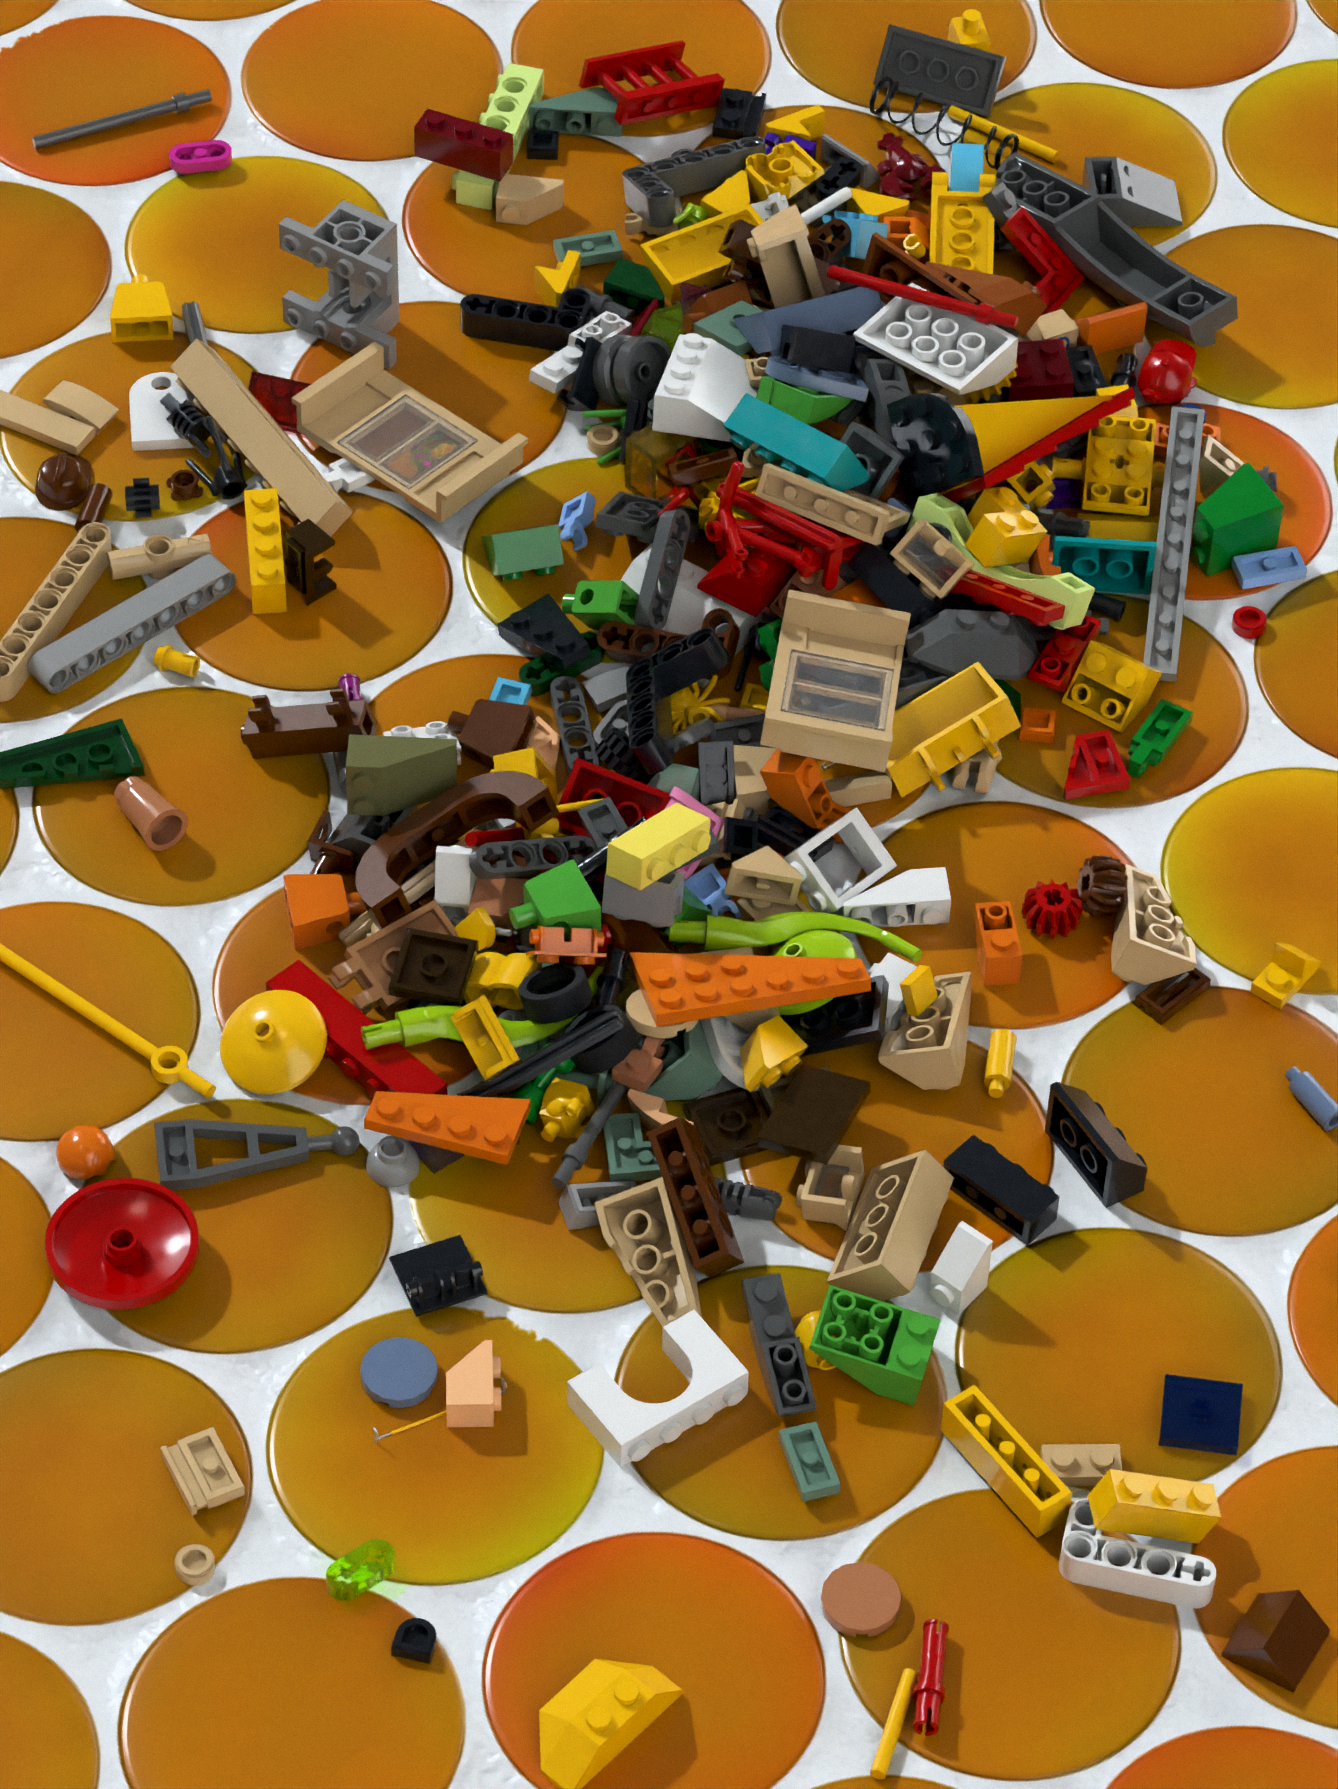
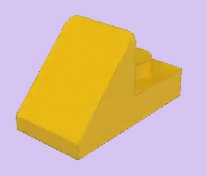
M817 104L765 124V136L767 133H775L782 140H785L787 135H792L811 141L824 134L825 111Z
M568 250L564 261H559L556 269L535 266L534 288L547 306L558 307L563 293L576 287L580 278L581 252Z
M1277 942L1274 946L1272 962L1252 982L1250 992L1276 1008L1281 1009L1319 969L1321 962L1292 945Z

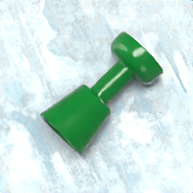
M570 1058L539 1075L532 1083L527 1082L523 1084L510 1097L531 1099V1108L525 1121L526 1124L534 1125L541 1109L544 1090L556 1072L566 1075L573 1069L575 1064Z

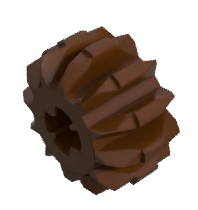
M1093 855L1085 860L1083 868L1079 870V880L1076 881L1079 899L1082 900L1084 912L1101 917L1103 915L1110 916L1112 913L1118 912L1120 904L1124 902V893L1127 891L1126 881L1128 879L1127 875H1125V865L1120 863L1119 859H1113L1112 856Z

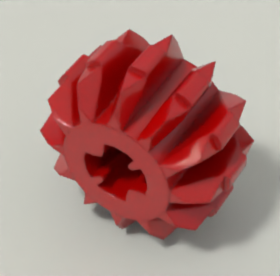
M1051 879L1047 885L1038 881L1034 888H1028L1024 903H1022L1021 913L1023 918L1026 919L1027 929H1036L1038 937L1046 933L1050 935L1052 940L1056 934L1067 938L1070 930H1077L1080 924L1083 904L1082 900L1079 899L1078 889H1069L1067 881L1058 885Z

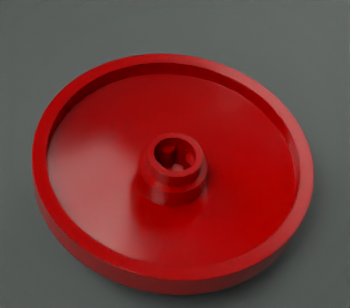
M115 1178L93 1183L68 1197L51 1217L45 1234V1253L48 1268L57 1284L67 1294L82 1303L110 1310H126L147 1306L162 1300L176 1291L193 1271L199 1254L197 1222L187 1203L175 1192L158 1183L136 1178Z

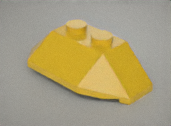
M594 1659L539 1710L541 1774L559 1789H582L682 1695V1689L653 1666Z

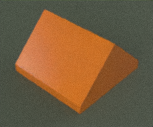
M1146 302L1123 306L1074 320L1079 328V337L1077 338L1076 345H1092L1094 353L1097 355L1143 342L1147 316Z

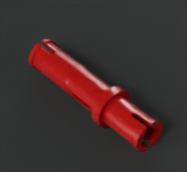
M937 1619L927 1620L923 1624L924 1633L919 1681L913 1690V1699L916 1701L913 1730L921 1734L922 1724H926L925 1736L934 1735L939 1731L940 1705L943 1703L946 1693L942 1683L949 1626L945 1621L941 1620L940 1629L936 1631Z

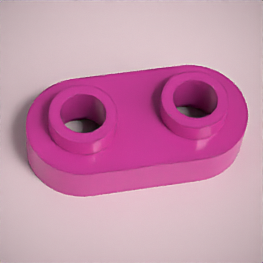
M221 140L176 145L169 152L170 167L181 174L222 170L232 162L231 146Z

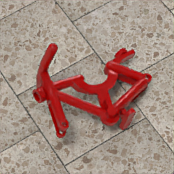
M740 461L734 462L731 465L721 493L717 520L708 522L706 525L708 539L711 542H716L718 557L723 559L726 555L728 556L731 568L730 575L738 579L744 577L745 568L743 561L747 559L748 551L744 547V544L793 563L802 577H811L812 573L823 569L822 586L826 590L834 589L837 585L840 564L850 560L865 541L813 521L814 524L842 538L843 543L839 547L838 552L831 554L817 546L813 547V544L762 519L736 520L732 513L733 500L745 467ZM755 533H761V534H763L765 537L760 536V535L755 534ZM773 540L794 543L796 550Z

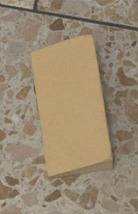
M876 770L824 780L833 802L844 807L891 798L892 781L882 771Z

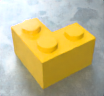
M1006 486L984 489L967 516L974 531L966 541L965 546L985 568L1029 561L1048 531L1040 524L1038 517L1033 512L1027 510L1018 500V496L1014 491Z

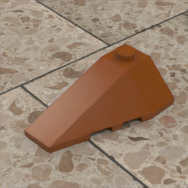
M932 262L925 264V266L973 297L979 303L992 305L994 310L1018 316L1015 329H1010L1022 337L1027 334L1047 307L1038 297L1041 292L1028 281L1021 285L1010 277Z

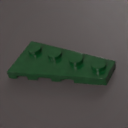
M122 718L0 752V789L145 776L144 765Z

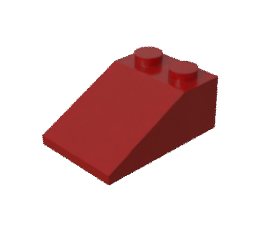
M576 758L558 805L603 799L610 796L629 828L641 817L648 820L663 811L671 798L669 797L670 793ZM577 810L559 813L553 817L558 819L560 828L590 838L579 819Z

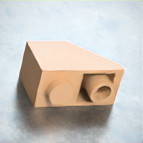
M484 1340L446 1372L447 1428L494 1427V1411H501V1387H493V1379H501L500 1355L493 1356L492 1340Z

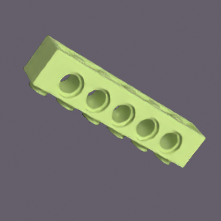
M508 63L504 74L498 75L495 94L491 93L489 95L486 113H481L479 124L513 134L514 162L529 128L530 104L540 102L544 94V69ZM462 170L455 171L452 179V190H456V203L493 210L496 203L499 181Z

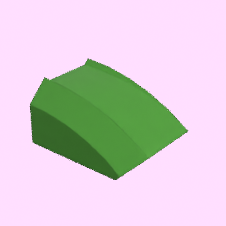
M762 376L756 396L757 399L811 427L826 421L852 401L851 398L799 387L771 376Z

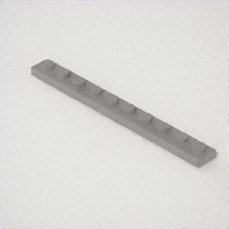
M1174 406L1171 409L1143 660L1144 664L1162 672L1158 681L1176 682L1205 409Z

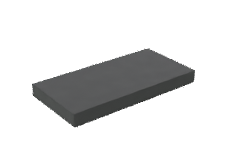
M889 24L873 84L876 85L882 78L889 77L893 79V83L899 82L897 89L899 92L916 97L922 92L923 99L940 104L947 103L948 106L953 105L968 112L990 117L1006 57ZM886 81L882 87L889 88V81Z

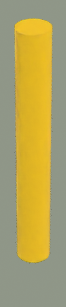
M913 1669L903 1670L870 1770V1775L876 1779L882 1780L886 1778L913 1695L914 1686L919 1676Z

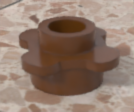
M190 470L175 472L166 482L167 487L171 488L172 491L171 499L180 502L182 500H190L193 497H201L203 495V488L198 485V475Z

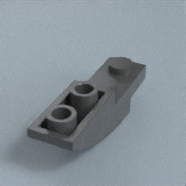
M857 352L855 365L862 380L869 388V415L878 435L894 445L887 404L910 395L903 367L901 364L880 353Z
M780 1273L743 1279L741 1286L750 1319L749 1330L763 1380L777 1416L783 1417L816 1411L817 1406L800 1339L795 1336Z

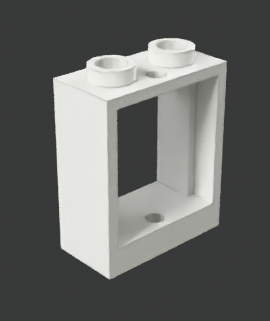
M857 807L838 818L783 858L802 874L800 888L806 895L809 906L815 912L830 914L841 908L845 901L860 894L897 866ZM835 833L840 835L867 874L866 877L840 896L835 894L808 855L809 852Z

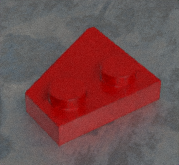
M1110 730L1076 735L1068 776L1064 786V800L1129 789L1130 778Z

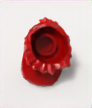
M1161 340L1154 344L1145 358L1137 377L1138 389L1145 402L1151 401L1157 404L1175 402V404H1179L1184 397H1188L1191 389L1195 387L1197 379L1192 376L1197 356L1193 347L1177 340Z

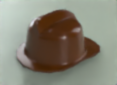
M63 452L49 457L42 462L35 484V493L40 504L48 509L57 511L70 510L80 505L85 500L89 490L92 475L90 463L79 455Z

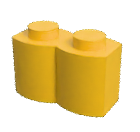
M498 952L479 953L475 958L464 999L468 1004L485 994L491 1007L498 1005L507 1009H523L518 988L528 975L542 967L540 963H537L536 956H526V953H512L507 956Z

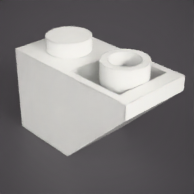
M459 845L450 847L437 846L434 899L451 921L454 917L463 920L469 915L468 910L477 876L469 866V858L473 853V849Z

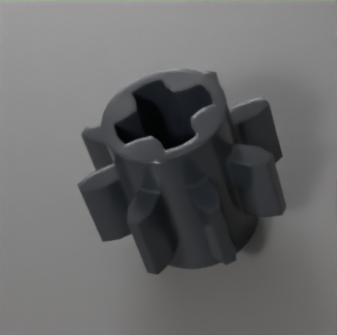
M134 478V486H125L126 511H135L136 518L152 517L151 510H160L159 485H150L149 478Z

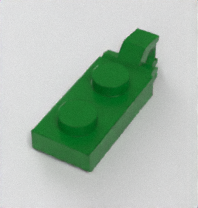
M1161 699L1131 739V745L1128 750V755L1131 757L1128 761L1130 764L1127 773L1139 779L1146 772L1149 764L1156 767L1159 762H1162L1192 721L1193 712Z

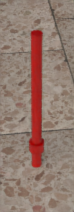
M830 265L827 271L828 278L973 317L975 322L989 325L991 322L1015 329L1018 322V316L994 310V306L980 303L979 305L834 265Z

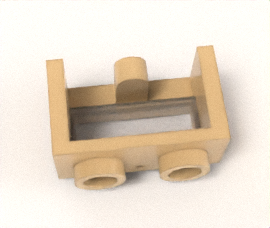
M925 519L916 522L890 552L896 558L893 561L894 564L905 574L909 575L912 573L921 581L919 584L921 589L933 598L936 595L940 599L947 596L974 565L970 559Z
M839 1144L827 1165L810 1160L806 1161L805 1177L807 1179L805 1185H799L796 1196V1206L801 1207L803 1219L836 1224L847 1231L865 1175L861 1147Z

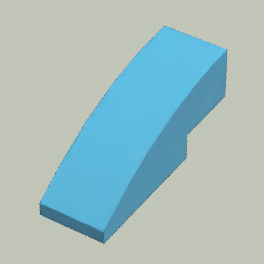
M952 144L950 191L979 192V174H983L984 144Z

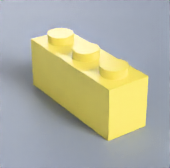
M676 802L608 843L606 875L638 890L644 889L708 850L711 840L709 834L710 818Z

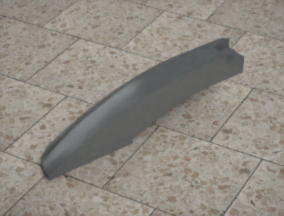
M1017 152L1010 155L999 166L996 185L1003 181L1007 189L1013 192L1018 207L1021 208L1023 206L1081 274L1126 306L1146 302V318L1203 347L1215 344V332L1238 318L1236 296L1199 278L1168 259L1120 220L1101 201L1099 194Z

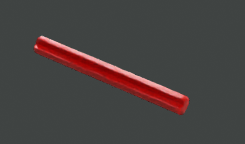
M726 481L721 482L716 490V496L719 498ZM740 487L737 488L733 506L831 554L838 552L843 541L837 534Z

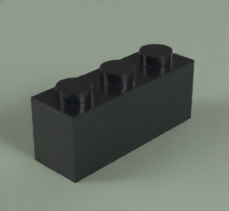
M972 1135L944 1160L943 1167L954 1177L950 1190L1024 1244L1029 1245L1057 1219L1059 1196L1046 1184H1041L1030 1176L1022 1166L1012 1163L998 1153L993 1145L983 1142L975 1135Z

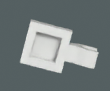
M344 458L329 464L328 473L321 474L336 492L343 488L349 493L375 481L374 477Z

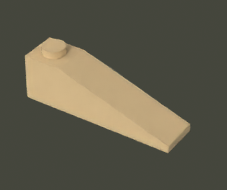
M1125 864V875L1128 877L1126 881L1127 891L1124 893V902L1120 904L1116 914L1111 950L1112 973L1124 981H1134L1142 985H1148L1194 970L1197 964L1195 944L1191 937H1184L1181 931L1184 923L1179 916H1173L1169 906L1172 901L1159 877Z
M663 1177L594 1202L603 1238L609 1247L614 1250L627 1274L636 1283L642 1297L662 1327L692 1310H695L702 1318L695 1267Z

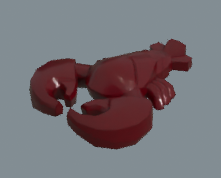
M893 133L884 134L883 139L877 142V149L886 151L887 160H883L877 165L879 176L882 178L878 188L880 194L908 200L912 203L917 200L918 193H913L915 189L911 184L920 179V177H924L921 182V191H924V198H931L932 172H946L945 169L938 165L930 167L919 154H911L901 146L903 139L900 136L895 137Z

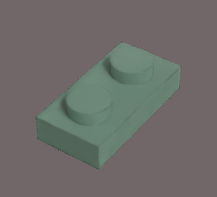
M615 230L553 240V250L558 262L564 261L568 250L581 252L580 267L618 261L619 258L622 259L623 250Z
M817 1422L779 1430L778 1439L802 1502L840 1493L841 1484Z

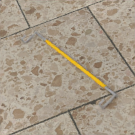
M502 1378L501 1381L503 1390H501V1392L505 1394V1388H507V1383ZM446 1411L393 1430L380 1437L376 1428L373 1427L374 1441L377 1443V1440L443 1416L446 1414Z

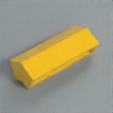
M1077 513V518L1087 520L1090 523L1089 535L1085 538L1157 542L1160 516Z

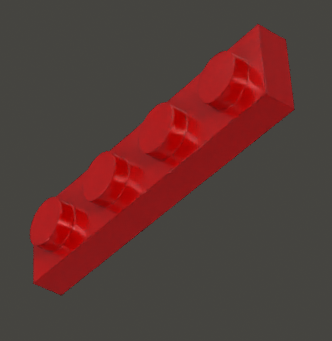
M950 565L934 568V572L945 582L956 572ZM971 569L950 591V593L969 595L972 597V601L979 604H992L1000 607V611L1005 614L1024 616L1028 618L1029 623L1037 626H1046L1049 622L1062 619L1064 615L1065 605Z

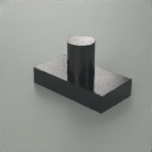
M733 740L698 741L700 803L704 806L726 802L727 805L733 804L734 799H736Z

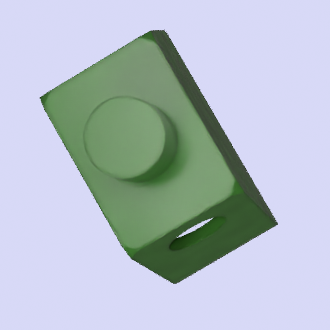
M580 581L577 584L575 594H565L563 596L562 610L565 614H573L593 630H599L603 624L610 621L637 625L635 610L639 594L623 581Z
M574 859L526 881L523 885L524 904L509 909L510 920L516 930L533 924L536 929L538 926L563 927L564 939L569 938L570 928H596L598 932H601V906Z

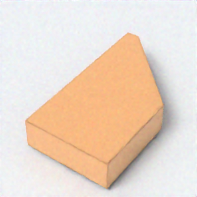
M538 716L536 717L537 723L525 749L534 747L556 773L560 735Z

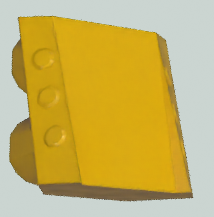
M794 140L789 143L775 145L773 151L768 155L755 153L748 156L744 169L747 172L749 195L756 202L767 200L769 195L780 192V195L785 194L786 199L789 200L803 188L825 174L823 168Z

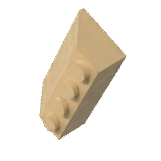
M926 1149L871 1168L827 1279L828 1284L881 1301L904 1296L914 1288L916 1276L922 1261L927 1255L929 1242L938 1226L937 1221L943 1205L949 1197L948 1192L954 1179Z

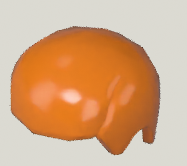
M78 1125L66 1131L56 1147L59 1168L72 1179L86 1180L93 1176L104 1175L109 1163L116 1159L114 1147L108 1135L92 1125Z

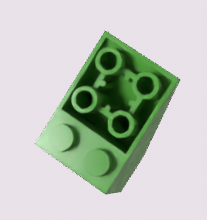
M829 1285L809 1349L877 1395L914 1406L940 1319Z

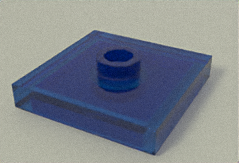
M1165 1374L1158 1445L1237 1455L1243 1384Z

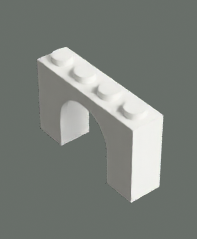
M695 1310L688 1312L663 1327L662 1351L689 1382L688 1388L677 1398L664 1403L637 1401L624 1393L600 1364L567 1381V1405L620 1468L632 1461L636 1462L643 1459L652 1449L659 1445L676 1440L683 1431L696 1424L700 1425L707 1422L713 1414L728 1405L734 1406L738 1404L748 1394L749 1371Z

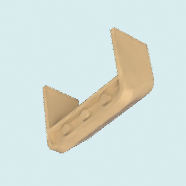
M796 205L782 209L751 230L752 238L746 239L752 258L759 257L775 308L825 296L807 239L809 232Z

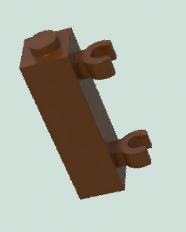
M742 219L729 225L718 253L731 259L722 278L732 283H735L736 280H741L746 267L764 276L759 257L752 258L746 240L752 238L751 230L756 228V226ZM813 256L825 296L837 293L840 282L827 277L830 265Z
M344 688L330 689L333 702L272 708L267 695L252 696L255 708L248 709L246 722L241 727V739L248 746L253 759L342 752L348 749L349 734L374 735L377 723L367 701H349Z

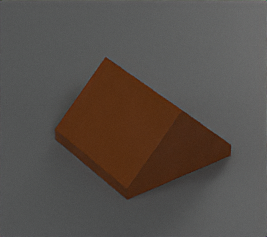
M1300 1590L1260 1593L1225 1646L1221 1656L1294 1693L1329 1636L1330 1629Z

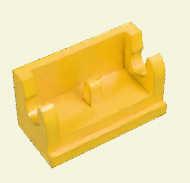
M485 994L453 1012L454 1016L450 1018L484 1080L520 1061Z

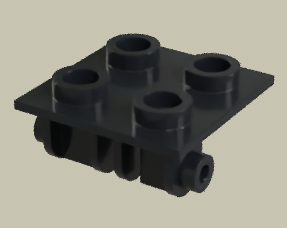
M461 1235L389 1257L415 1317L488 1294L480 1277L483 1276L482 1266L479 1261L473 1262Z

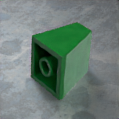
M1250 463L1243 464L1197 507L1189 555L1193 564L1199 566L1206 577L1231 569L1233 556L1277 549L1284 505Z

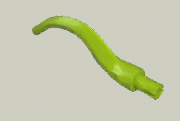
M814 911L784 912L755 921H742L707 915L706 921L674 919V924L672 927H669L668 941L702 943L704 944V950L717 951L750 946L757 948L774 945L812 930H836L877 940L913 962L919 961L922 956L921 949L893 933L853 918Z
M597 966L588 978L592 997L599 989L597 979L604 970L602 966ZM447 1005L412 1008L396 1012L394 1020L362 1026L361 1034L365 1048L369 1050L401 1042L403 1047H408L437 1038H450L464 1042L450 1018L454 1016V1011L463 1006ZM579 1014L564 1021L548 1024L535 1023L531 1020L510 1021L498 1018L513 1048H517L549 1037L568 1025Z

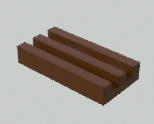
M1195 967L1194 970L1187 972L1188 976L1168 988V991L1154 1002L1152 999L1185 973L1152 983L1135 997L1134 1005L1139 1009L1141 1007L1146 1008L1145 1013L1150 1017L1155 1015L1156 1022L1162 1025L1210 987L1211 979Z

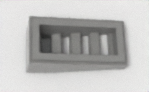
M635 1180L566 1184L559 1199V1206L567 1228L569 1230H576L600 1225L596 1207L592 1206L591 1202H596L636 1187Z

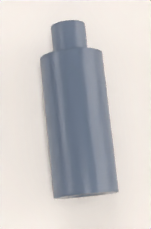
M1296 1066L1290 1068L1286 1072L1285 1077L1290 1081L1289 1090L1324 1130L1330 1131L1338 1127V1104L1310 1072H1301Z

